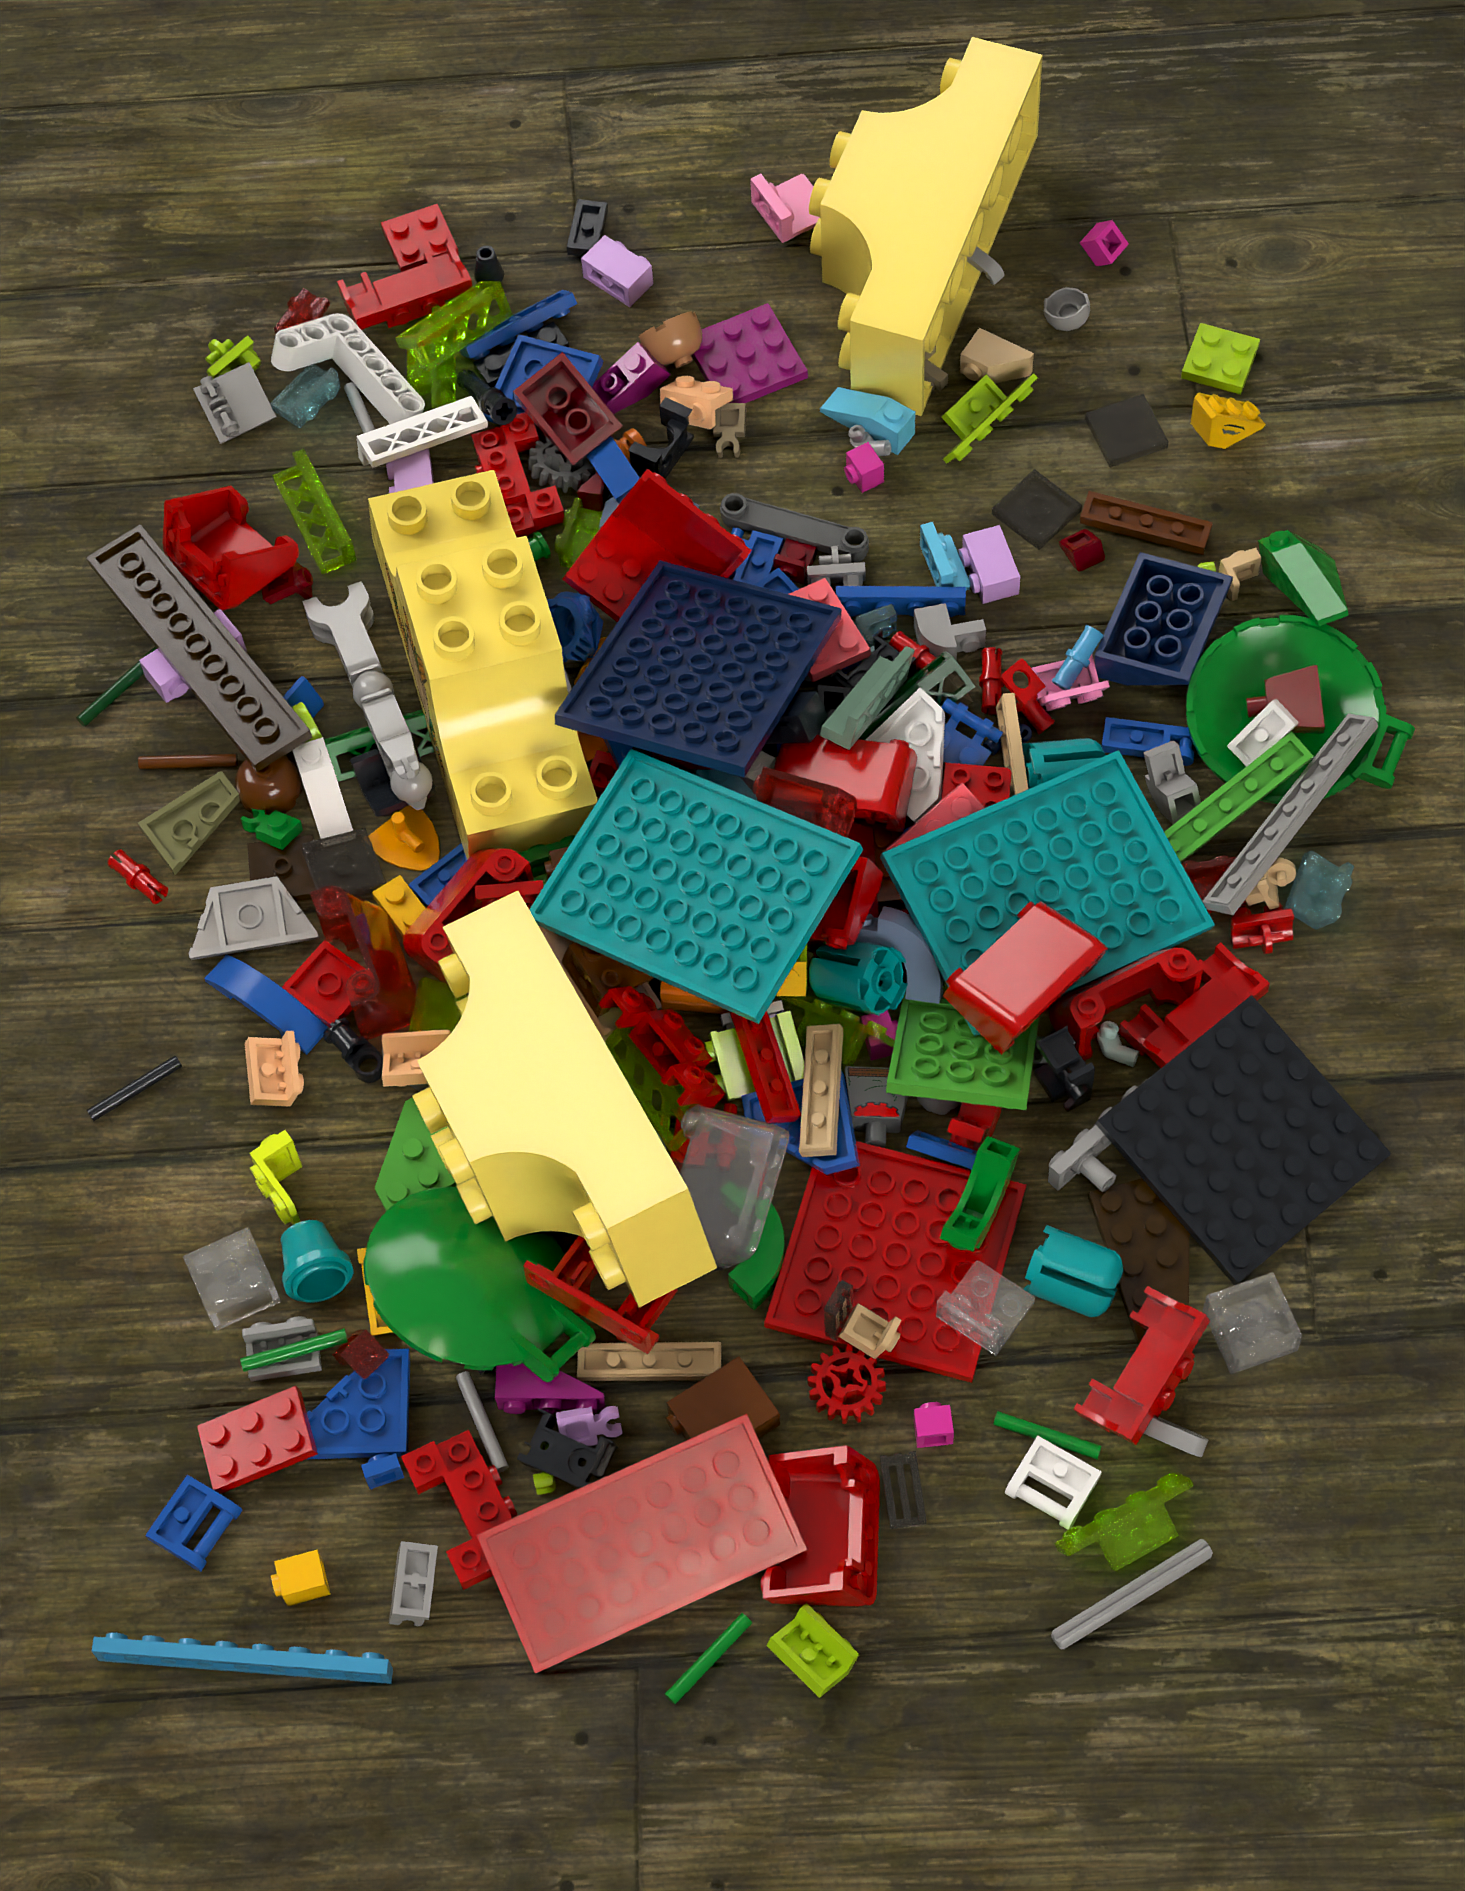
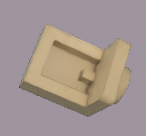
M1257 548L1247 551L1240 550L1233 553L1230 557L1220 560L1218 573L1233 576V581L1227 593L1230 601L1237 600L1240 581L1259 574L1261 556Z
M858 1303L853 1308L838 1337L876 1359L885 1350L891 1352L901 1335L896 1330L902 1320L895 1316L888 1322Z

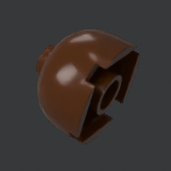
M286 755L259 772H256L247 759H245L238 768L235 777L240 803L250 813L252 809L265 810L267 815H270L275 810L286 813L296 805L295 800L299 797V793H302L303 789L299 770Z

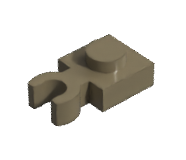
M727 403L715 410L716 426L713 428L714 437H721L716 443V451L719 458L723 457V449L727 446L734 448L735 458L740 456L741 449L736 437H745L746 403Z

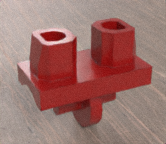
M1280 902L1279 907L1269 910L1266 905L1263 908V913L1251 914L1250 909L1246 907L1238 908L1231 918L1232 948L1237 949L1261 945L1263 954H1272L1273 943L1293 940L1294 914L1292 909L1284 910Z

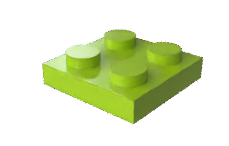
M1200 323L1182 369L1181 378L1241 395L1259 348L1260 339Z

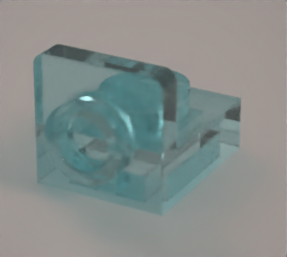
M892 604L856 617V627L870 647L871 654L875 648L873 636L881 629L883 630V638L896 631L897 613Z

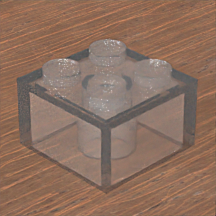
M249 1227L183 1256L216 1331L281 1302Z
M1274 1272L1206 1295L1203 1312L1210 1320L1209 1326L1230 1374L1298 1351L1302 1334Z

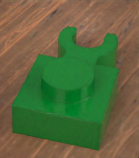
M252 809L254 818L241 817L242 826L245 831L255 832L258 840L281 850L303 831L301 820L277 810L267 815L265 810Z

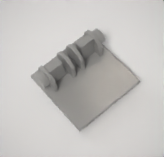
M250 362L214 379L212 376L204 377L200 380L202 385L193 388L220 444L277 418Z

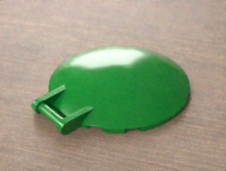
M1279 615V617L1266 619L1255 618L1235 626L1233 630L1221 638H1217L1199 659L1189 682L1186 696V718L1193 744L1207 767L1220 780L1226 783L1246 767L1227 747L1255 718H1248L1246 698L1266 696L1265 680L1268 678L1317 665L1325 724L1324 733H1294L1311 752L1313 758L1347 714L1374 717L1378 723V728L1323 799L1337 794L1358 778L1381 788L1391 789L1395 781L1393 774L1407 740L1412 739L1415 727L1386 714V705L1384 704L1381 689L1382 683L1372 662H1368L1357 649L1358 645L1327 624L1317 626L1310 618L1295 615ZM1387 732L1394 735L1382 768L1379 769L1372 766L1384 734ZM1309 763L1261 801L1278 804Z
M439 1187L423 1190L400 1200L381 1216L370 1234L364 1258L365 1284L369 1285L374 1298L373 1305L386 1325L402 1341L429 1358L441 1363L443 1359L464 1364V1369L493 1370L495 1366L512 1363L513 1366H517L523 1363L545 1382H551L559 1374L561 1366L579 1349L588 1347L596 1339L594 1330L573 1313L569 1307L528 1284L526 1281L523 1265L527 1260L536 1266L539 1263L553 1272L565 1254L550 1231L528 1233L505 1241L493 1217L476 1225L474 1224L457 1187ZM564 1333L569 1336L570 1339L550 1358L543 1353Z

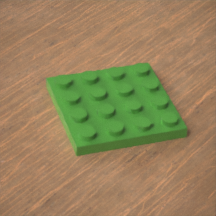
M906 994L904 995L889 1068L886 1093L1027 1110L1039 1017L1032 1022L1025 1032L1023 1031L1014 1039L1015 1043L1001 1055L981 1034L974 1037L965 1018L946 999H941L940 1003L936 1004L905 999Z

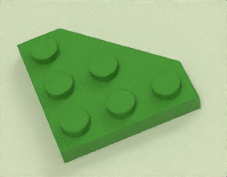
M413 1098L405 1101L374 1188L385 1211L400 1200L417 1192L432 1188L457 1186L451 1173H448L431 1138V1135L447 1127L430 1134Z

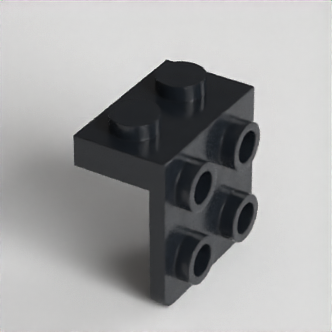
M413 739L414 748L418 757L419 763H422L415 741ZM378 748L350 759L361 793L375 816H392L401 808L409 806L406 801L400 800L393 793L390 785L391 779ZM433 782L426 802L437 794V789Z

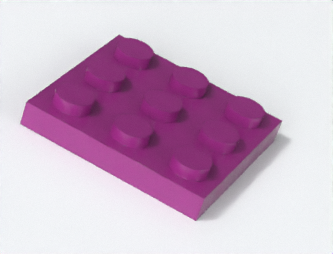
M768 303L702 329L701 346L699 350L692 354L706 382L715 381L719 382L720 386L733 388V401L729 403H747L808 378V370Z

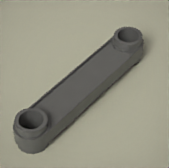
M738 493L726 495L720 505L721 518L724 524L730 528H740L750 532L754 530L781 537L783 541H786V538L816 546L817 551L831 554V546H838V555L851 554V562L862 561L869 551L868 536L859 527L844 526L745 498Z

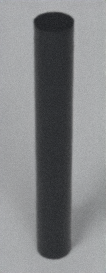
M176 1056L171 1057L87 1109L93 1121L99 1119L181 1068L182 1065Z

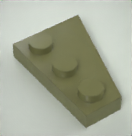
M220 771L138 822V825L172 873L176 875L240 802L239 793L224 773Z

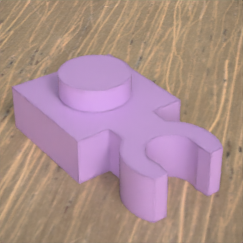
M592 1406L556 1412L559 1433L587 1446L598 1444L597 1435L604 1434L607 1437H617L622 1434L621 1423H607L610 1419L619 1418L618 1407L616 1406L606 1407L599 1414L593 1415Z

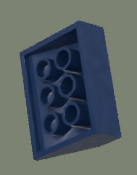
M1140 552L1105 630L1104 637L1101 639L1094 655L1098 678L1127 686L1189 684L1231 586L1233 576Z

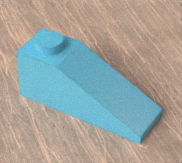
M837 387L820 408L821 413L850 429L855 425L863 426L865 432H868L874 441L889 440L891 452L896 455L901 452L915 435V411L890 397Z

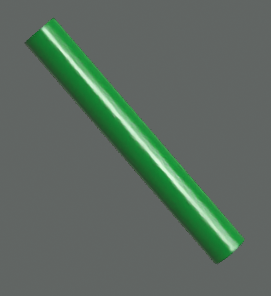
M344 1328L240 1358L242 1369L246 1372L348 1343V1338Z
M997 1411L993 1423L995 1426L1034 1439L1039 1436L1055 1446L1097 1460L1102 1448L1101 1445Z
M741 1613L664 1694L670 1702L675 1705L752 1624L745 1614Z

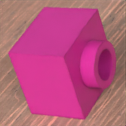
M1113 220L1096 223L1080 242L1095 266L1112 264L1129 244Z
M869 442L846 452L845 475L851 484L855 483L862 493L884 483V464Z
M888 1010L879 1014V1016L874 1014L861 1016V1032L871 1061L892 1055L898 1022L897 1020L891 1021Z
M929 1402L922 1404L920 1408L914 1409L913 1422L917 1448L953 1444L954 1430L950 1405Z

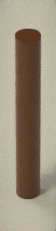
M237 753L138 757L139 769L238 766Z

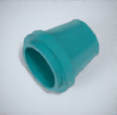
M317 1220L301 1221L289 1227L282 1234L280 1240L284 1263L282 1283L286 1294L290 1298L307 1303L321 1302L340 1293L349 1283L354 1272L351 1260L344 1251L340 1250L324 1223Z

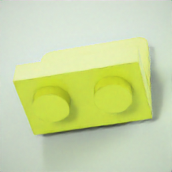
M284 1130L279 1134L268 1136L261 1142L258 1148L250 1152L254 1163L250 1170L256 1178L255 1183L266 1199L270 1197L275 1205L274 1210L285 1225L289 1222L294 1225L301 1221L294 1203L279 1182L302 1168V1164L293 1140Z

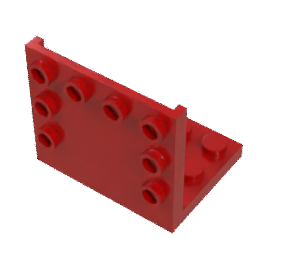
M647 469L609 516L562 580L580 594L591 597L589 600L618 622L659 561L728 578L752 550L746 546L739 536L730 534L721 527L715 517L705 514L698 509L688 496L678 493L670 487L664 477Z

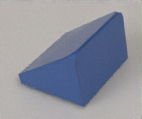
M303 676L283 696L291 707L299 702H303L312 718L324 706L321 697Z

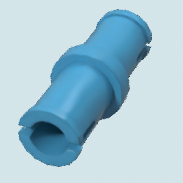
M1086 625L1072 650L1068 649L1065 653L1067 658L1056 676L1052 679V682L1063 690L1071 689L1083 667L1087 668L1090 664L1088 659L1104 635L1093 627Z

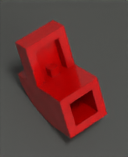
M962 1102L958 1116L951 1118L947 1132L952 1133L949 1142L978 1151L986 1137H992L1002 1107Z

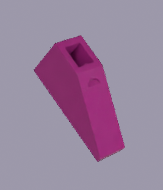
M637 342L594 382L592 389L610 411L615 414L649 396L671 374L663 364L650 354L644 345Z
M512 1363L496 1366L495 1400L498 1410H503L509 1414H522L525 1410H538L539 1408L550 1414H556V1412H561V1410L592 1406L593 1414H595L597 1410L606 1408L604 1393L560 1370L559 1374L551 1382H545L523 1363L517 1366H513Z

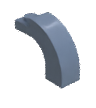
M883 906L878 918L868 914L856 941L879 944L900 951L907 962L904 963L908 983L905 999L939 1004L944 992L945 980L936 965L929 946L916 927L912 917L903 911Z

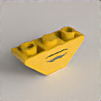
M1197 393L1194 397L1190 424L1208 446L1226 449L1258 432L1266 425L1258 416L1260 414L1259 409L1249 401L1242 402L1231 397L1227 399L1216 394L1208 395L1203 393Z

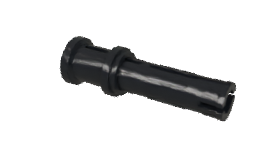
M465 369L459 372L456 379L458 386L479 402L482 412L490 415L492 420L499 425H506L514 420L517 414V405L512 399L506 397L503 391L490 387L470 369H467V372Z

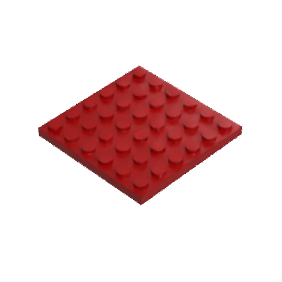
M856 1141L860 1166L828 1175L812 1167L764 1321V1327L846 1349L847 1344L850 1343L838 1336L853 1308L859 1303L888 1322L895 1316L902 1320L896 1330L901 1334L898 1342L891 1352L885 1350L877 1358L972 1383L1027 1185L1009 1181L988 1234L980 1248H975L972 1252L970 1250L957 1249L951 1246L949 1242L940 1239L943 1226L954 1212L964 1192L971 1170ZM852 1345V1350L858 1352L859 1349Z

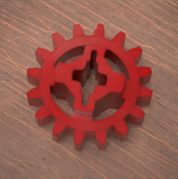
M847 1344L845 1352L841 1353L837 1346H833V1355L830 1357L822 1352L820 1354L821 1365L816 1363L811 1365V1372L815 1376L808 1377V1386L813 1388L809 1391L810 1400H818L816 1403L818 1413L827 1409L828 1420L832 1421L836 1415H840L842 1424L847 1423L848 1416H854L857 1423L861 1422V1413L864 1411L872 1416L874 1414L872 1403L881 1405L883 1402V1396L878 1392L886 1391V1382L881 1380L884 1377V1368H875L877 1358L870 1357L866 1359V1353L861 1350L858 1353H853L851 1344ZM863 1370L868 1374L871 1386L868 1385V1381L862 1379ZM848 1380L853 1381V1385L848 1384L846 1388L841 1387V1384H846ZM823 1383H826V1387L832 1389L831 1399L826 1395L822 1386Z

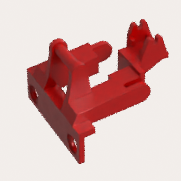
M581 1236L577 1237L553 1272L539 1263L536 1266L528 1260L525 1262L523 1268L528 1284L569 1307L576 1315H582L616 1335V1338L621 1342L626 1341L646 1354H649L660 1338L659 1334L650 1330V1328L678 1291L675 1289L641 1307H638L630 1293L618 1311L613 1310L590 1296L591 1281L598 1271L589 1253L591 1249L585 1238Z

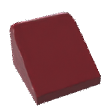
M595 473L578 489L577 495L580 509L602 512L604 509V495L608 487L598 473Z
M1083 529L1059 541L1061 549L1077 571H1083L1105 560L1101 539L1087 529Z

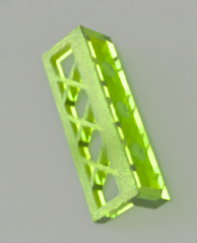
M480 281L395 337L399 349H413L422 372H429L513 314L501 282ZM496 299L500 309V313L496 316L488 314L491 301ZM473 313L479 316L475 330L467 328L470 315ZM454 328L458 332L455 343L451 345L446 343L449 329ZM432 342L437 345L434 357L429 360L424 346Z
M304 448L293 452L295 466L272 475L273 480L321 574H325L357 560L353 543ZM300 476L302 483L298 491L286 488L283 484L285 481ZM301 500L314 504L310 514L297 511ZM313 523L326 527L322 538L309 534ZM325 547L338 550L340 556L323 562L321 558Z
M635 1026L617 1027L606 1039L605 1044L649 1121L670 1151H677L693 1132L708 1133L716 1125L708 1111L703 1109L700 1104L680 1106L676 1101L685 1091L684 1087L681 1084L668 1086L661 1082L660 1079L662 1077L628 1036ZM621 1039L627 1045L626 1060L620 1059L613 1049ZM635 1064H640L644 1069L643 1085H638L634 1080ZM652 1090H658L662 1095L661 1111H656L651 1104ZM670 1115L676 1116L683 1126L675 1136L669 1131Z

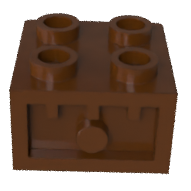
M576 942L568 946L561 961L597 1018L610 1010V1008L602 1009L598 1004L609 989L631 986L634 989L654 978Z

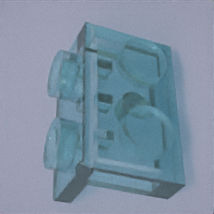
M315 364L307 366L271 402L273 411L298 428H301L307 421L315 418L319 409L328 400H332L338 394L341 386L337 371L330 368L326 372Z
M1312 850L1305 853L1284 910L1292 909L1294 917L1315 930L1334 923L1341 915L1342 906L1340 905L1344 894L1352 884L1351 875L1354 865L1347 862L1338 867Z

